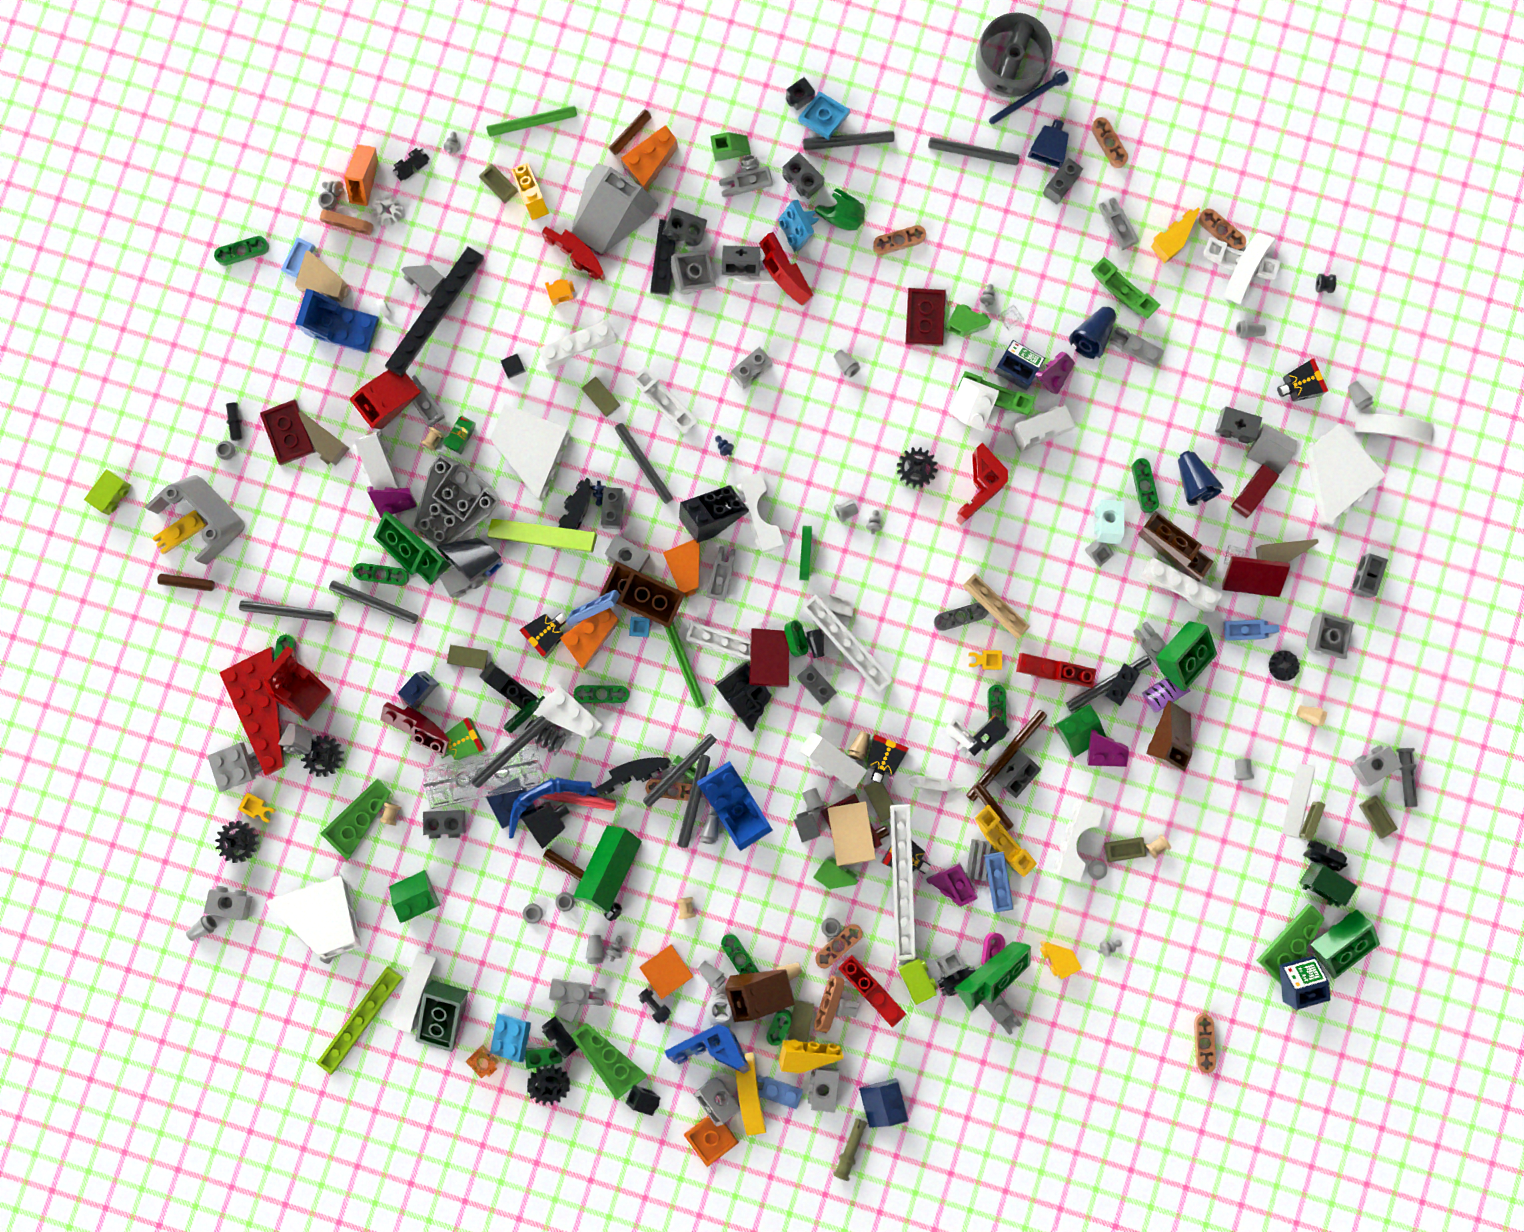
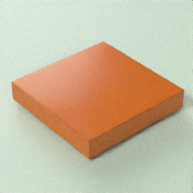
M672 944L639 967L661 1000L694 977Z
M708 1115L684 1133V1137L706 1167L710 1166L739 1143L726 1123L716 1127Z

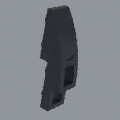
M589 478L581 480L577 484V490L573 496L569 495L566 498L564 509L568 514H564L559 520V528L579 530L586 516L591 498L592 482Z
M654 757L627 762L608 771L612 778L596 787L599 795L604 793L607 796L615 791L614 787L621 783L623 786L632 781V776H634L636 781L641 780L644 783L653 777L651 775L653 772L658 770L660 773L669 768L668 763L671 760L670 758Z

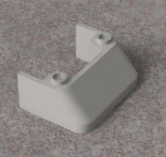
M192 475L166 486L145 508L159 514L170 503L175 504L185 498L209 523L202 530V539L206 542L207 546L194 558L197 562L208 565L244 530L245 524L242 518L202 477Z

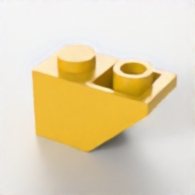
M1046 941L1040 942L1042 946L1040 951L1045 959H1049L1051 963L1049 968L1054 977L1058 976L1062 980L1082 969L1072 950Z

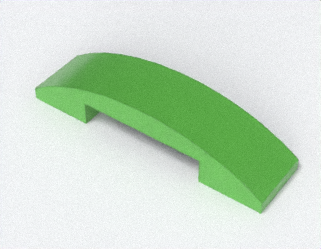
M1103 257L1091 269V272L1119 301L1135 313L1149 319L1161 304L1148 293H1142L1117 271L1118 268Z
M967 371L962 376V379L964 377L999 390L994 406L1015 413L1029 415L1036 397L1021 391L1015 392L985 381L983 377Z

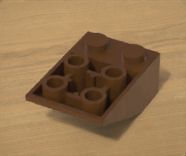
M1168 700L1163 709L1161 719L1156 726L1153 738L1148 745L1146 754L1168 767L1185 772L1192 756L1191 714Z
M786 969L730 975L725 986L734 1022L756 1020L795 1005Z

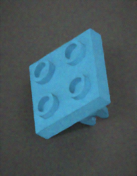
M798 199L791 201L778 219L779 225L787 237L788 244L794 252L801 250L815 233L812 225L819 221L818 217L813 218L816 214L815 211L804 212Z

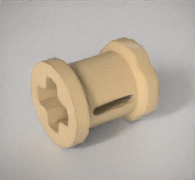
M430 427V432L425 440H422L420 443L435 452L437 444L445 435Z
M384 802L385 810L379 822L396 826L397 822L395 821L401 806Z
M1162 834L1151 844L1145 845L1154 859H1157L1158 855L1165 850L1171 849L1169 842Z
M693 897L676 900L680 912L678 919L696 917L692 907Z

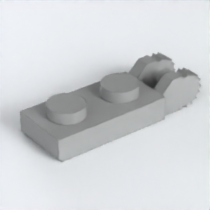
M769 166L732 174V176L718 181L720 186L731 185L732 183L735 185V187L723 190L721 192L723 197L773 186Z
M1113 197L1109 199L1110 206L1114 211L1113 213H1110L1105 203H1100L1099 208L1119 248L1123 251L1137 244L1139 239L1123 208L1119 206L1117 200Z
M1116 328L1115 332L1127 339V341L1124 343L1118 338L1111 337L1109 341L1111 344L1152 368L1157 366L1165 350L1133 333L1130 334L1129 331L1123 328Z
M414 375L412 380L418 386L421 393L412 403L427 425L432 427L444 419L445 416L426 387Z
M719 547L706 594L707 598L725 602L736 549H731L728 562L721 561L724 555V547Z
M1144 622L1142 625L1151 637L1146 640L1138 629H1135L1133 633L1140 641L1142 648L1159 668L1156 657L1167 645L1159 634L1155 633L1148 622Z
M552 979L549 999L603 1006V1000L589 998L590 991L603 994L606 988L591 986V984Z
M1001 995L992 1004L986 999L982 1002V1005L1009 1035L1013 1033L1012 1029L1003 1021L1008 1016L1012 1018L1016 1026H1022V1023L1013 1014L1014 1011Z

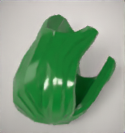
M838 188L834 190L837 193L832 194L837 204L829 207L818 205L814 209L823 219L846 231L857 230L865 219L864 204Z

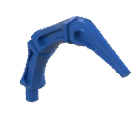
M556 777L555 779L550 778L529 791L520 793L513 802L510 814L509 838H514L522 813L538 798L547 794H554L555 792H573L582 796H586L588 793L595 797L598 793L597 790L592 787L590 781H574Z

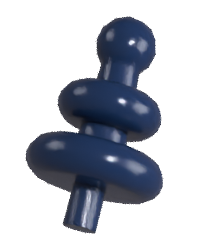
M716 436L715 441L718 442L717 447L720 449V454L722 456H731L734 445L728 443L727 440H722L721 436Z
M599 480L597 485L591 486L592 490H596L593 493V497L597 498L596 506L602 505V491L606 487L601 485Z

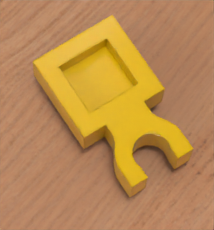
M982 650V655H978L975 652L968 653V657L973 656L976 658V662L969 663L968 667L982 665V670H1002V650Z
M250 792L246 793L237 809L254 819H257L259 815L266 823L271 821V819L266 817L267 811L271 813L276 812V809L264 806L265 800Z

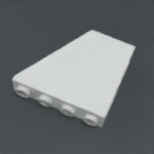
M504 404L490 439L539 501H542L543 497L546 498L550 489L548 484L550 480L555 478L557 472L555 469L557 462L560 463L563 458L564 452L562 450L564 445H568L570 441V431L566 427Z
M1341 423L1333 427L1306 450L1319 521L1322 527L1327 524L1333 525L1340 519L1339 514L1350 511L1354 507L1353 503L1356 500L1361 501L1368 495L1367 491L1371 487L1373 489L1377 488L1383 483L1381 479L1386 476Z
M332 876L328 881L315 882L310 887L294 889L290 894L277 895L272 900L267 901V905L323 959L362 946L349 884L342 876Z

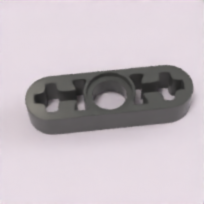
M978 602L943 612L934 618V627L939 631H945L980 621L988 615V610ZM977 606L980 609H984L982 616L979 617V614L972 615L973 619L970 620V613L967 609L970 608V612L975 611ZM962 611L966 614L964 622L956 620L955 615L957 612ZM948 614H952V621L947 622L945 627L938 625L937 622L940 620V617L946 620L950 618Z

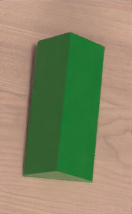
M388 511L384 512L373 538L411 575L418 573L429 585H432L451 564Z
M607 825L573 897L609 913L642 841L626 828Z
M1012 941L954 988L971 1012L985 999L992 1004L1031 965V946Z

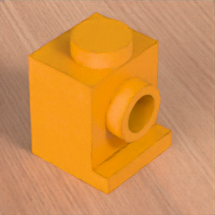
M559 279L551 285L548 282L545 283L553 306L574 299L572 293L576 291L572 281L568 282V280Z

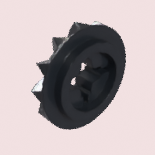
M1278 651L1269 660V671L1277 680L1289 681L1300 672V662L1291 651ZM1283 660L1292 665L1287 667V671L1284 668L1277 667L1283 664Z

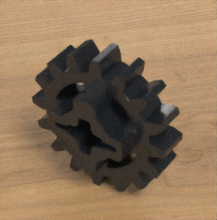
M912 447L911 453L905 450V457H899L901 462L897 463L896 467L901 469L897 471V474H902L900 481L906 480L905 486L911 483L913 489H915L916 485H919L920 489H922L923 483L930 485L929 479H935L932 473L938 472V469L934 468L938 462L932 461L934 455L929 456L928 449L922 452V447H919L918 451H915L914 447ZM906 461L908 462V465H909V469H907V471H905V462H906ZM927 465H929L930 467L928 475L925 471V467H927ZM914 466H921L920 471L918 469L913 470ZM911 477H918L919 480H914Z
M318 735L316 740L312 738L310 753H301L305 755V758H302L301 761L306 762L303 768H310L309 774L316 772V777H321L322 773L324 777H328L329 772L335 774V768H341L338 764L339 761H344L343 758H340L344 751H339L342 745H335L336 739L332 738L329 741V736L326 735L324 738ZM325 743L328 744L330 747L323 748V746L320 744ZM321 753H326V755H324L325 760H320V757L322 756ZM321 764L325 769H318L315 766Z
M231 821L229 826H222L223 832H217L220 839H215V842L219 843L216 850L221 849L222 852H220L219 856L226 855L225 861L232 859V863H238V860L245 862L246 858H252L251 852H257L254 846L260 843L255 841L259 834H253L255 827L248 828L250 823L246 822L242 825V821H237L236 824L234 821ZM234 829H239L235 834L230 833ZM238 838V842L241 845H237V842L234 839ZM239 850H245L244 853L236 855Z
M546 1064L544 1069L537 1067L536 1073L531 1072V1078L527 1079V1092L530 1093V1098H535V1103L543 1101V1106L547 1102L553 1105L555 1100L560 1103L561 1097L566 1098L567 1092H570V1077L567 1076V1071L562 1072L561 1066L555 1069L554 1064L550 1068Z

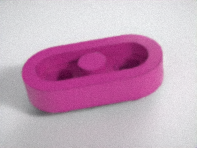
M991 932L986 935L981 965H984L990 958L1005 948V939L1001 934Z

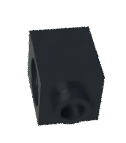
M805 77L786 89L785 99L790 107L793 106L796 111L811 102L815 97V90ZM796 93H802L803 96H802V97H796L795 94H796Z
M633 1085L626 1104L633 1111L653 1116L655 1110L659 1107L661 1097L653 1090Z

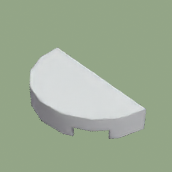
M832 593L821 599L832 613L853 618V608L846 597Z

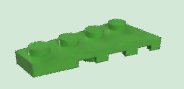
M377 778L320 834L348 861L391 791Z
M1308 903L1256 961L1281 985L1279 965L1299 960L1302 956H1305L1308 944L1316 936L1325 917L1313 905Z
M585 1023L571 1034V1037L616 1100L632 1089L633 1085H637L648 1076L589 1024Z

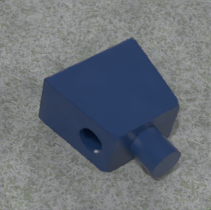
M1056 119L1051 127L1043 126L1029 151L1028 158L1061 168L1065 160L1069 137L1067 132L1062 131L1063 121Z
M426 671L416 672L400 689L398 695L408 706L416 710L439 683Z

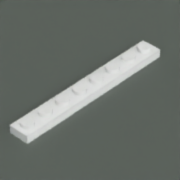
M890 805L896 960H915L910 805Z

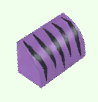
M1166 677L1142 692V695L1153 712H1159L1165 708L1168 700L1174 702L1191 690L1188 687L1186 691H1182Z

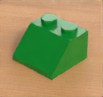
M1090 704L1083 706L1053 725L1073 758L1089 749L1091 730L1097 731L1099 735L1106 738L1101 721Z
M426 870L389 886L392 906L400 924L441 906Z

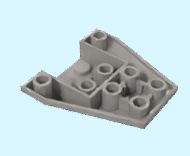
M596 164L586 178L571 233L583 241L585 245L603 255L649 220L659 203L640 185L612 167Z
M439 454L428 471L414 527L437 545L453 543L487 518L500 499L492 486L464 464Z

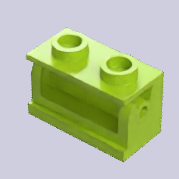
M106 469L86 495L84 501L100 512L110 515L116 511L120 500L129 493L131 484L114 472Z
M917 957V960H911L897 967L915 1005L937 995L935 990L938 987L933 978L929 979L926 973L929 971V968L924 960L920 961Z

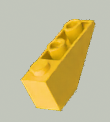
M526 163L511 169L531 220L549 214L529 164Z
M1199 207L1194 211L1188 210L1182 216L1183 219L1180 222L1174 221L1168 226L1169 230L1167 232H1160L1153 238L1154 242L1151 248L1164 264L1176 256L1184 247L1200 211Z
M783 1040L779 1064L781 1072L803 1073L842 1060L844 1056L840 1045L833 1043L819 1044L817 1042Z

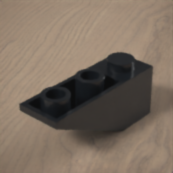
M492 661L479 675L485 683L520 709L525 707L530 701L539 699Z

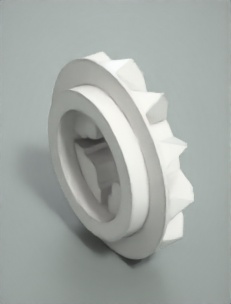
M383 196V198L376 200L375 205H373L372 214L379 224L390 226L400 220L402 206L392 196ZM383 206H386L387 208L391 207L390 211L392 215L386 212L384 213Z
M716 994L709 999L705 1009L708 1020L714 1025L726 1026L730 1024L734 1019L727 995ZM727 1004L725 1008V1012L727 1015L720 1013L717 1016H715L717 1014L716 1012L718 1011L716 1005H719L721 1007Z

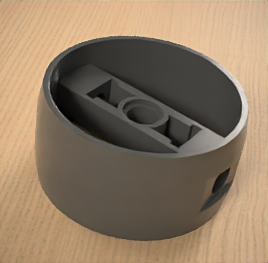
M1008 13L994 19L982 33L975 56L977 74L984 86L991 92L1003 97H1020L1038 87L1048 72L1053 55V45L1049 31L1042 22L1025 13ZM1012 32L999 70L996 73L989 67L984 58L983 46L990 38L997 34ZM1031 38L1037 43L1043 53L1044 67L1032 77L1015 80ZM1014 53L1018 57H1012L1010 54Z

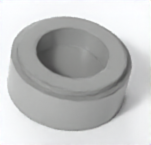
M532 903L523 909L522 915L526 922L533 924L540 921L543 911L538 904Z

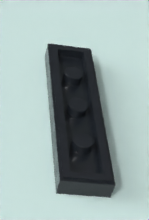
M659 219L650 293L669 295L672 277L671 257L675 254L676 240L669 239L667 235L662 234L666 220ZM672 222V226L678 229V224Z

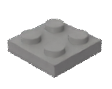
M244 742L207 756L219 792L256 779Z

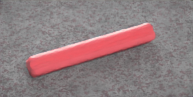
M555 792L554 794L540 797L541 799L614 811L616 808V800L589 795L582 796L571 792Z

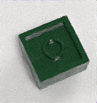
M1315 863L1309 865L1299 882L1303 885L1302 889H1310L1326 899V904L1329 906L1335 904L1334 906L1340 907V905L1346 907L1358 887L1325 865Z

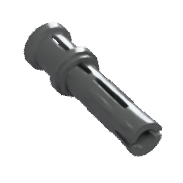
M1415 748L1396 749V752L1399 753V761L1402 764L1399 770H1401L1405 807L1418 806L1414 770L1417 765L1414 764L1413 757Z

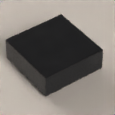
M518 353L500 360L508 379L526 372Z

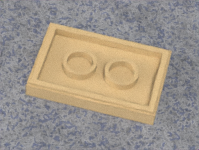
M866 802L828 808L837 867L876 860Z

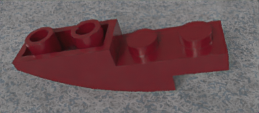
M389 702L383 705L380 721L410 734V741L439 755H446L450 740L433 721L409 706L403 710Z

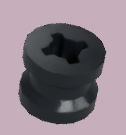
M1319 273L1315 283L1316 292L1327 291V293H1333L1336 288V275L1330 274L1325 276Z

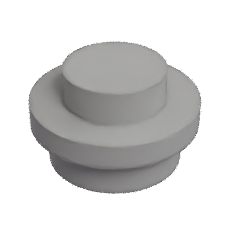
M749 155L742 158L741 167L746 169V171L757 169L760 162L757 156Z
M326 191L320 194L318 203L322 209L332 210L337 205V197L332 192Z
M222 441L216 446V454L223 460L231 459L235 454V446L229 441Z
M1094 860L1088 865V874L1091 878L1100 880L1107 875L1108 869L1103 861Z
M562 892L556 897V907L563 912L570 911L575 905V898L569 892Z
M827 918L822 922L821 930L825 936L832 938L840 933L841 925L837 919Z

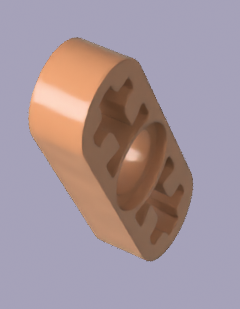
M1099 117L1093 122L1091 127L1092 133L1110 164L1115 168H1122L1128 160V153L1110 122L1104 117ZM1098 124L1100 126L1104 125L1103 130L1101 128L1097 129ZM1110 138L1114 140L1115 145L1108 147L1105 144V140ZM1116 156H1118V157H1121V156H1122V157H1123L1122 161H1120V160H1117V161H1116V160H1115Z
M1205 209L1198 218L1199 224L1216 239L1226 242L1228 247L1242 250L1246 245V237L1215 210ZM1210 215L1211 219L1205 221V218ZM1216 221H1218V223H1217V224L1215 225V227L1213 228L1212 225H1213ZM1218 227H1226L1227 234H1220L1218 232ZM1231 233L1233 234L1229 240L1226 239ZM1239 239V240H1240L1239 244L1234 245V244H1233V243L1235 242L1234 240Z
M322 210L319 217L321 222L366 235H371L374 227L368 221L328 210Z
M916 225L878 236L873 242V250L879 255H884L919 245L925 240L926 230L922 226ZM915 231H917L918 234H921L920 239H917L916 236H910H913ZM906 233H909L910 242H908V235ZM902 236L905 242L898 245L895 243L894 238ZM889 238H891L892 247H890V243L886 244L889 242ZM880 241H882V244H886L884 249L877 247Z
M649 780L645 786L647 794L652 791L649 789L650 785H653L654 782L658 785L662 780ZM675 782L673 785L678 786L679 793L676 796H671L667 790L665 795L660 797L688 801L689 794H684V798L680 797L682 785L686 786L685 790L689 791L692 784Z
M850 924L817 952L815 956L816 964L820 968H828L862 938L863 933L860 926ZM851 928L853 930L857 928L859 930L857 932L858 937L855 938L854 936H852L850 939H848L851 942L848 945L846 940L841 936L845 934V936L847 937L848 935H850L849 930ZM838 940L842 941L845 945L844 949L840 952L835 951L833 948L834 942ZM830 947L831 951L837 956L833 958L831 954L827 958L829 961L827 964L825 962L820 963V955H827L829 951L826 949Z
M833 975L827 982L814 1022L816 1031L827 1033L831 1028L844 989V979Z
M1199 1014L1194 1019L1196 1066L1204 1073H1211L1216 1068L1214 1021L1206 1014ZM1203 1018L1209 1022L1205 1025V1031L1209 1032V1035L1199 1034V1032L1204 1033L1203 1026L1199 1025L1200 1022H1203ZM1203 1038L1210 1040V1046L1206 1049H1202L1200 1046V1041ZM1200 1052L1210 1053V1055L1206 1054V1059L1210 1062L1207 1068L1201 1065V1062H1205V1055L1200 1054Z

